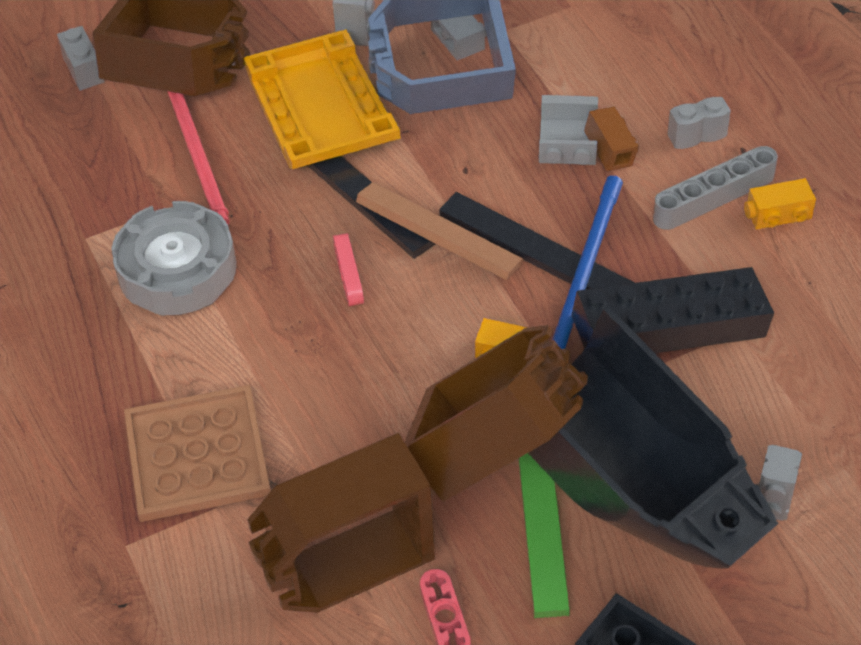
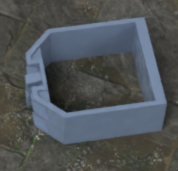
M383 0L368 18L370 28L368 64L370 73H376L377 75L376 86L378 95L407 113L415 114L513 99L516 68L500 0ZM482 14L494 68L411 80L395 70L388 35L395 26Z

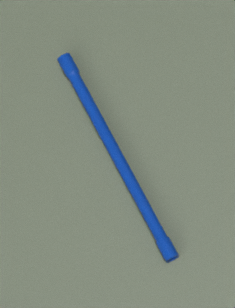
M611 175L606 178L592 226L552 338L561 349L566 348L574 325L571 314L576 292L586 290L613 207L617 203L623 185L622 179L618 176Z

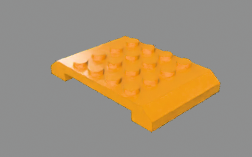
M347 29L244 57L250 83L290 169H296L401 138L400 129L391 112L387 113L356 55L355 44Z

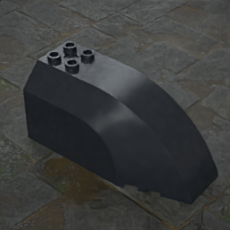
M609 306L605 307L586 348L571 364L578 372H585L588 376L587 384L573 396L574 398L580 395L583 399L581 409L548 442L535 448L528 454L576 504L595 517L684 561L710 568H729L778 525V522L758 484L754 485L745 468L747 463L742 455H738L731 441L732 435L728 427Z

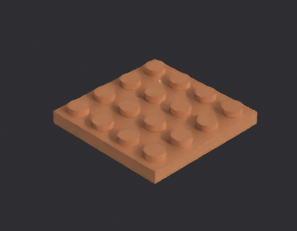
M250 385L124 409L140 522L266 497L271 492Z

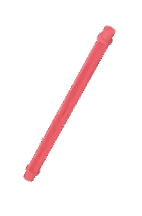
M167 91L209 207L220 214L229 225L228 209L223 203L183 94Z

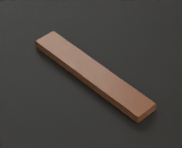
M372 182L357 195L356 202L505 280L521 267L523 260L521 257L375 182Z

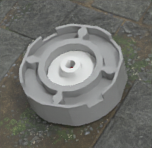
M172 201L173 207L156 211L153 210V206L147 207L134 214L115 235L112 244L114 268L120 288L131 303L162 316L186 314L213 304L233 281L237 262L229 226L220 214L194 202Z

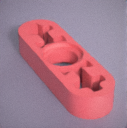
M348 233L334 235L333 244L348 306L364 304L362 286Z
M432 569L425 572L420 579V592L436 644L450 645L449 634L454 632L457 645H471V639L449 575L440 569ZM437 582V585L441 587L442 598L436 600L435 591L431 587V583ZM441 610H450L455 614V618L448 623L439 622L435 616Z

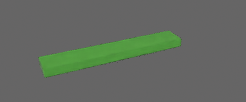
M527 453L518 458L534 618L569 616V601L555 482Z

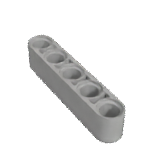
M768 146L756 147L661 191L655 197L654 224L664 230L673 229L748 194L750 188L769 184L775 176L778 159L777 152Z

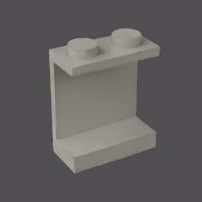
M542 95L539 163L596 165L597 141H589L584 128L589 111L598 109V97Z

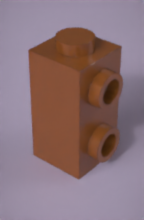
M616 107L589 111L584 132L589 141H597V155L605 169L611 171L633 166L639 150L638 141L630 133L625 119L620 116Z

